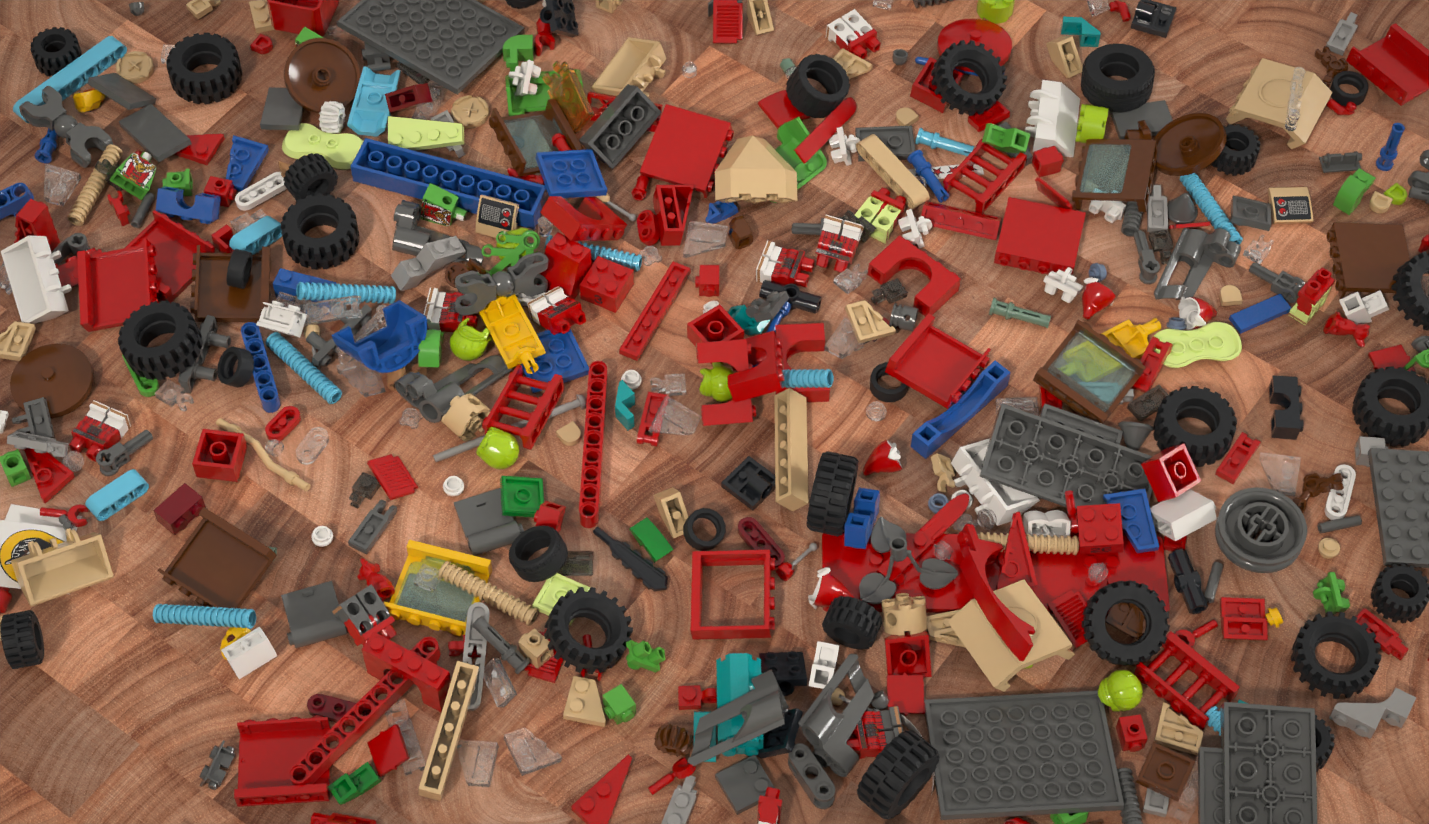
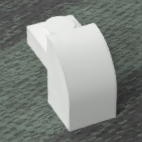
M1381 290L1364 298H1361L1359 293L1356 292L1339 300L1347 319L1352 320L1355 324L1372 322V317L1389 310Z
M821 641L817 642L809 686L825 688L835 674L840 645Z

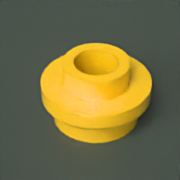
M1271 607L1267 608L1268 613L1265 616L1269 625L1279 628V625L1284 622L1277 607L1273 609Z

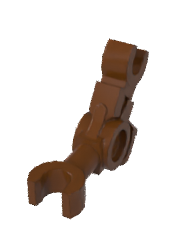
M1324 46L1322 52L1316 49L1315 57L1321 60V64L1327 69V75H1325L1323 83L1329 88L1333 78L1338 73L1348 70V63L1344 58L1337 60L1335 56H1331L1330 49L1327 46Z
M1317 473L1306 475L1303 479L1302 495L1299 498L1295 497L1292 501L1304 513L1306 502L1310 497H1316L1320 493L1331 492V489H1344L1342 474L1336 473L1329 478H1320Z

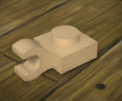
M192 0L186 6L197 19H200L213 10L212 6L220 5L221 1Z
M938 453L931 456L932 469L935 475L940 477L937 488L945 493L947 492L946 484L949 487H955V482L952 479L955 474L951 460Z

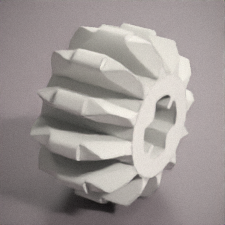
M336 101L325 102L319 113V126L326 133H340L344 127L345 108L342 103Z

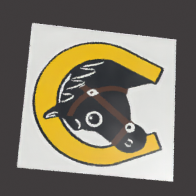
M0 520V587L21 589L11 560L30 554L28 542L31 541L37 542L41 550L51 547L50 539L53 538L56 539L57 544L66 542L64 528Z

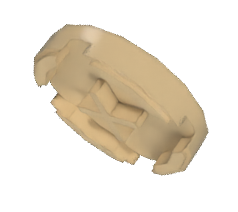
M128 52L124 54L125 57L122 59L120 57L117 60V74L133 84L149 79L154 72L153 60L144 52Z
M463 96L453 103L451 117L455 123L462 124L464 128L479 127L488 119L489 107L481 97Z

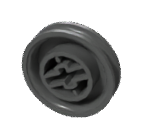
M1247 488L1231 495L1222 505L1215 524V537L1220 550L1235 565L1251 572L1273 573L1287 568L1298 558L1306 541L1307 524L1299 507L1284 494L1267 488ZM1260 531H1262V533L1259 535V537L1257 538V540H1254V539L1257 537V535L1260 533Z

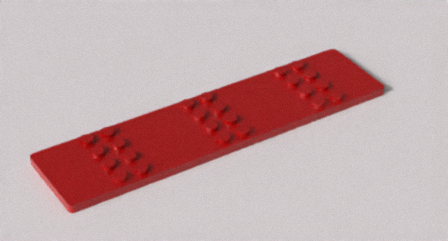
M823 533L821 540L822 568H830L829 574L838 579L854 598L861 600L859 591L861 580L867 574L879 573L877 569L890 558V551L886 553L877 552L872 547L871 535L866 549L844 546V533L840 536ZM906 533V541L915 533ZM942 534L915 560L920 568H922V563L926 559L935 558L947 562L958 571V576L952 582L940 589H929L920 582L921 573L911 564L893 581L896 584V592L891 599L896 598V594L908 593L909 597L924 596L926 600V613H945L959 610L972 599H975L960 568L964 557L957 542L958 534ZM1070 535L1071 538H1073V536H1077L1079 540L1078 535ZM1123 536L1124 547L1123 552L1080 555V550L1078 549L1076 555L1072 553L1066 555L1065 552L1061 555L1059 552L1056 554L1052 552L1040 554L1039 551L1036 553L1030 551L1038 584L1030 588L1050 614L1053 613L1047 604L1070 590L1073 593L1079 591L1085 601L1088 602L1090 597L1100 588L1117 581L1129 580L1136 581L1138 584L1143 583L1151 591L1154 590L1159 594L1157 597L1164 601L1166 605L1164 606L1165 611L1169 613L1170 610L1163 540L1159 536H1157L1159 549L1142 553L1135 551L1127 536ZM1005 550L999 552L994 564L985 567L987 581L993 591L996 590ZM882 603L869 604L878 612H882ZM823 607V610L827 612L829 607Z

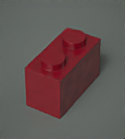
M428 83L412 85L385 94L390 113L404 111L433 102Z
M184 483L153 511L157 521L173 535H176L179 531L184 530L195 517L200 516V511L203 507L206 508L203 497Z

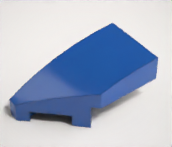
M716 201L715 203H709V211L705 219L706 224L711 225L725 220L738 213V208L733 202L724 203Z

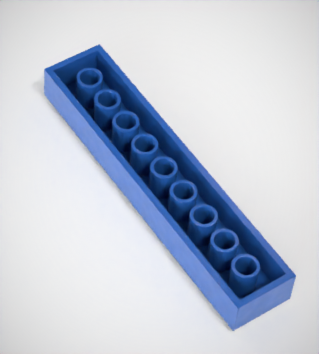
M365 138L350 166L354 182L418 199H423L431 183L458 196V207L477 214L480 195L520 204L516 223L518 226L533 230L537 226L542 215L540 212L548 199L545 185Z

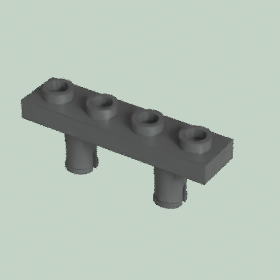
M367 304L354 315L341 305H338L333 311V315L345 324L340 330L348 326L351 327L354 339L358 335L359 330L362 327H366L372 320V308ZM314 331L306 338V342L318 350L312 357V364L317 369L328 366L332 357L336 353L342 352L333 341V338L325 341Z
M207 315L205 321L200 325L202 348L199 349L200 354L198 358H194L195 362L192 366L186 367V371L179 374L178 382L185 393L191 394L198 378L216 381L217 369L202 366L210 347L219 346L227 349L230 347V336L216 334L218 326L214 316Z

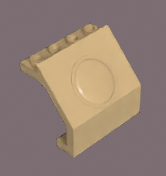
M1262 58L1259 65L1251 70V75L1243 84L1244 88L1237 95L1235 104L1229 109L1230 113L1226 120L1229 124H1233L1245 118H1253L1281 127L1291 136L1287 145L1294 149L1306 143L1333 92L1313 72Z
M1025 580L993 591L1012 613L1035 629L1034 635L1029 634L1033 647L1024 661H1019L987 620L976 599L968 602L947 621L993 687L1003 692L1010 687L1007 681L1023 668L1054 655H1059L1067 660L1075 655L1071 649V641Z

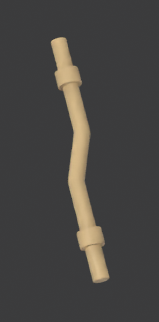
M221 418L216 421V425L227 432L243 433L246 443L254 448L265 466L283 477L285 482L292 486L296 485L304 491L310 489L311 485L300 479L298 474L293 471H287L274 463L260 442L241 431L239 426L230 424Z

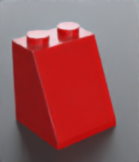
M557 232L546 245L544 254L548 257V268L540 274L548 282L546 292L559 286L563 289L566 296L575 299L580 293V283L592 266L591 249L576 241H571L565 235Z

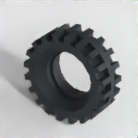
M961 40L957 45L956 43L951 44L935 62V68L931 72V76H935L931 83L937 86L934 92L936 95L940 94L943 97L940 101L943 104L945 102L949 103L950 110L954 108L959 109L958 114L963 115L967 111L969 116H973L976 112L980 115L985 110L988 111L1002 96V92L1007 86L1004 84L1007 81V76L1003 75L1006 68L999 65L1000 57L995 58L992 55L994 52L992 49L987 51L984 49V44L981 43L979 46H976L975 41L972 40L968 44L964 40ZM961 66L973 70L982 82L981 92L969 93L963 90L953 77L954 68Z
M1425 251L1416 255L1397 269L1398 273L1393 276V280L1396 283L1391 286V290L1396 291L1393 300L1398 301L1400 304L1397 307L1398 311L1403 310L1406 313L1404 318L1406 320L1412 319L1414 321L1413 326L1423 325V330L1428 331L1429 299L1424 294L1421 285L1423 274H1429V253L1427 254Z
M578 587L576 593L572 589L569 590L565 597L561 596L545 623V628L548 629L544 635L545 639H550L548 644L549 650L555 649L556 654L554 657L557 660L560 658L566 661L564 666L567 668L570 664L575 666V672L579 673L582 669H587L588 674H593L596 669L602 673L605 672L608 666L610 668L614 667L627 648L626 642L631 640L629 637L633 632V627H628L632 621L631 617L624 616L627 610L625 606L619 607L616 604L618 599L616 597L612 600L606 597L608 592L604 590L601 594L596 593V588L591 587L588 592H585L583 587ZM583 617L595 621L605 632L606 640L604 645L599 648H589L578 643L569 632L570 621L574 618Z
M1332 611L1327 612L1323 618L1319 613L1315 615L1313 621L1308 619L1304 627H1301L1292 647L1291 661H1295L1294 672L1301 673L1299 680L1302 683L1305 681L1309 682L1310 686L1308 689L1312 692L1315 688L1321 690L1320 696L1323 697L1327 693L1333 694V699H1339L1341 694H1345L1346 698H1351L1354 692L1360 694L1364 687H1368L1379 668L1378 664L1382 656L1378 654L1381 648L1380 643H1374L1376 634L1374 632L1369 634L1366 631L1368 628L1366 623L1359 625L1356 623L1357 617L1353 616L1351 620L1347 619L1343 612H1340L1338 616H1333ZM1328 641L1344 645L1354 656V667L1346 673H1335L1327 670L1316 659V647L1320 643Z

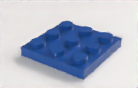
M592 149L536 153L535 159L549 196H562L563 198L606 196L607 187Z
M571 328L565 334L559 332L553 335L550 330L537 333L545 349V354L534 358L539 366L536 372L530 367L532 374H528L523 363L520 364L525 377L547 383L551 381L554 374L561 375L563 383L589 375V367ZM530 387L532 393L542 391V389Z

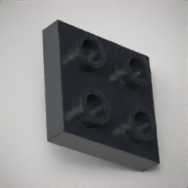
M545 0L546 7L541 10L540 19L543 23L550 24L551 32L572 38L578 36V23L575 18V7L572 0Z
M1140 0L1135 11L1131 29L1166 38L1177 7L1151 0Z
M748 456L721 482V487L753 511L776 488L775 475Z
M803 652L759 653L761 674L772 670L783 696L792 694L795 686H807Z
M798 708L783 710L785 724L763 734V748L758 750V757L762 759L792 752L800 727L798 723L803 715L801 710Z

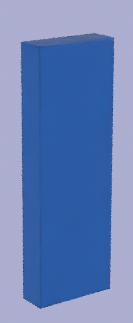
M1278 294L1230 315L1229 320L1241 334L1289 313L1291 307L1283 296Z

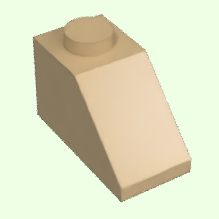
M1061 36L1046 43L1052 62L1066 78L1082 72L1083 67L1073 36Z
M672 487L653 495L659 514L672 538L683 535V526L688 518V514L681 493Z

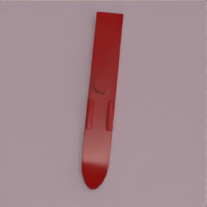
M852 97L844 99L794 149L803 164L837 132V128L841 127L855 113L857 104Z
M967 493L950 500L907 541V550H911L915 560L963 515L969 504V495ZM908 556L903 561H894L889 578L890 581L893 582L912 564ZM890 558L877 569L884 577L887 575Z

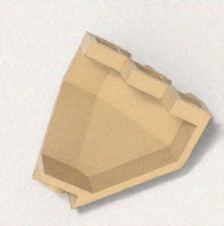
M753 135L738 138L715 171V200L724 203L747 201L754 204L766 201L781 204L797 201V172L765 139Z

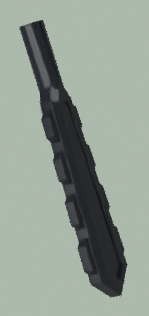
M596 527L593 530V533L609 546L612 556L616 560L620 559L626 569H631L632 575L637 579H641L647 589H652L653 591L667 590L668 576H666L665 571L659 567L655 568L653 562L649 559H643L641 553L637 550L632 551L629 544L614 540L600 527Z

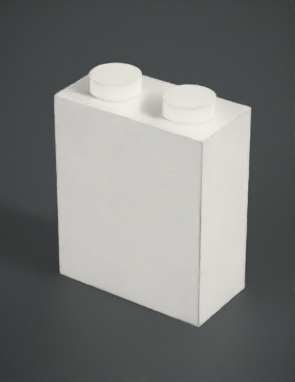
M1191 489L1176 498L1162 501L1150 508L1155 530L1174 541L1217 519L1214 502Z

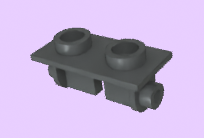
M1357 151L1344 153V155H1341V153H1326L1325 156L1319 157L1323 173L1357 171L1359 168L1361 169L1359 161L1362 160V154Z
M224 740L219 746L215 745L209 755L212 761L209 766H204L199 776L202 778L199 786L202 787L205 782L208 783V787L212 790H216L217 787L221 786L226 771L219 769V767L222 766L228 769L235 757V749L233 747H223Z

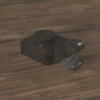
M103 159L102 163L98 161L95 169L106 174L104 180L117 191H122L121 187L110 181V178L120 165H111L107 159Z
M850 210L841 218L844 221L847 220L864 227L860 238L864 243L876 229L864 217L861 216L858 219Z
M1169 230L1149 232L1148 238L1153 252L1159 251L1161 263L1167 264L1174 246Z
M896 278L880 285V289L873 290L872 294L874 297H871L874 305L885 300L891 304L906 298L908 292L899 279Z
M362 472L352 486V494L349 497V500H352L350 506L358 509L365 498L372 499L381 486L376 477Z

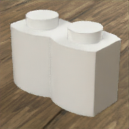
M1052 510L1046 513L1029 511L1024 513L1023 527L1026 534H1030V536H1033V534H1037V536L1043 534L1044 537L1046 535L1051 537L1053 535H1057V537H1060V535L1064 537L1070 535L1071 521L1063 511Z

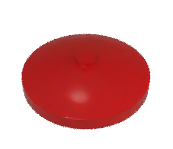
M982 19L958 20L945 26L938 36L937 50L940 56L951 44L956 43L957 45L961 40H964L966 44L970 40L975 41L976 46L982 43L987 51L992 49L994 51L992 55L995 58L999 56L1001 59L999 62L1000 66H1003L1011 55L1012 41L1009 34L1002 27L990 21ZM955 67L962 71L974 72L967 67Z

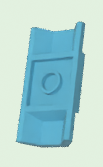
M363 66L347 126L358 135L377 137L385 131L388 116L391 115L385 94L397 90L401 74L400 70H396L391 75L375 74L371 69Z

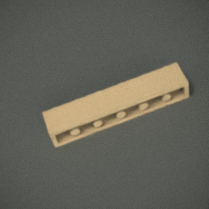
M788 388L774 396L776 502L791 511H795L809 504L806 397Z
M460 661L456 663L420 782V796L438 801L442 799L478 678L479 666Z

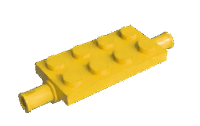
M514 294L509 297L496 295V300L489 302L479 312V315L489 330V334L507 368L511 369L517 366V364L523 363L526 372L532 374L530 367L533 368L534 372L539 368L534 358L545 354V349L516 295Z
M1153 318L1143 325H1133L1128 319L1101 334L1105 335L1115 346L1122 347L1132 358L1140 359L1149 344L1147 340L1148 335L1161 330V324L1159 321L1156 322L1157 318ZM1086 341L1063 353L1062 358L1067 364L1058 368V370L1068 377L1076 374L1083 383H1094L1124 366Z

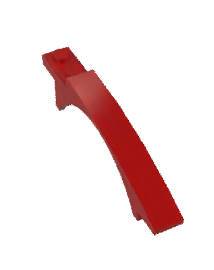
M966 523L957 537V542L964 557L960 568L971 593L987 620L1017 659L1024 661L1033 647L1029 634L1034 635L1035 629L1012 613L998 599L991 589L985 573V567L995 563V559L999 552L1002 551L1003 546L1000 543L979 539L974 525Z

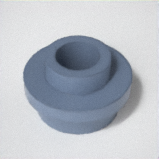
M1093 263L1089 269V277L1099 279L1098 283L1102 282L1107 275L1106 268L1103 264Z
M1171 317L1169 322L1166 323V327L1170 329L1182 330L1187 328L1183 318Z
M937 493L930 497L928 507L933 513H937L949 500L944 494Z

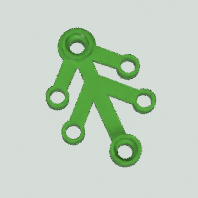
M527 230L522 235H510L505 231L499 232L496 236V241L499 244L510 242L519 243V245L512 249L485 244L481 250L483 256H505L491 270H486V274L489 273L492 276L496 272L502 271L510 263L511 267L514 266L520 259V254L525 250L526 255L534 253V249L540 244L539 234L533 230ZM499 235H504L506 240L501 241ZM527 237H532L534 242L529 243ZM486 247L490 248L491 253H486L484 249Z

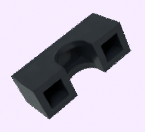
M1272 376L1269 384L1270 404H1278L1285 408V410H1274L1271 418L1272 438L1297 440L1299 432L1303 431L1304 422L1300 420L1302 402H1299L1301 385H1298V377Z

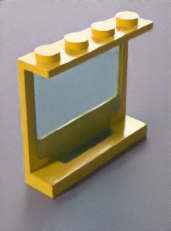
M409 540L406 546L408 556L396 584L395 593L392 595L389 603L384 602L390 616H393L395 620L408 621L412 625L428 626L435 631L444 630L455 636L465 635L468 609L472 604L481 602V600H479V597H474L473 593L471 595L468 594L467 590L464 592L462 587L457 588L456 584L451 585L450 581L446 582L444 578L440 579L438 577L439 570L446 561H449L451 565L455 564L457 568L461 567L462 571L466 570L468 574H474V577H479L480 581L482 579L485 580L487 584L492 573L491 560Z

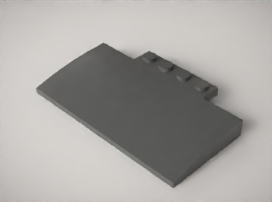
M1002 403L995 419L979 477L1067 507L1065 492L1071 490L1073 491L1077 511V506L1106 504L1103 500L1104 494L1139 489L1146 490L1149 502L1152 488L1141 464L1153 456L1120 445L1123 434L1122 430L1044 404L1040 416Z
M1224 702L1220 706L1221 748H1198V824H1317L1315 708Z

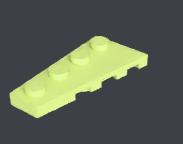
M388 116V144L413 151L463 145L464 126L460 123Z

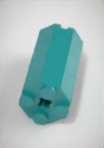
M730 653L725 655V660L721 661V658L716 660L717 709L755 689L751 678L761 674V659L756 657L755 661L752 659V655L748 653ZM742 714L717 725L718 744L737 734L745 721ZM763 734L722 754L728 757L735 754L756 756L758 755V750L763 748Z

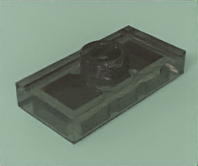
M1157 385L1127 405V409L1141 422L1157 412L1162 400L1169 394L1160 385Z

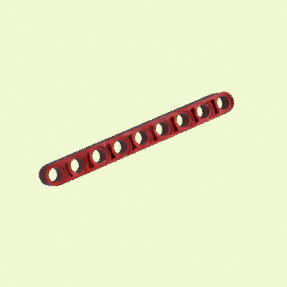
M603 361L592 362L589 366L579 501L580 523L585 528H593L599 521L608 388L607 365Z
M429 636L421 639L410 650L434 664L441 655L437 640ZM429 647L435 648L430 653L424 652ZM390 670L291 767L289 778L292 784H314L414 683L401 673ZM395 679H403L400 684L393 683ZM387 694V697L385 699H377L379 695ZM364 710H371L369 715H361ZM348 726H355L351 732L345 731ZM339 742L335 748H329L330 743ZM322 758L319 764H312L314 759ZM299 774H306L303 780H296Z

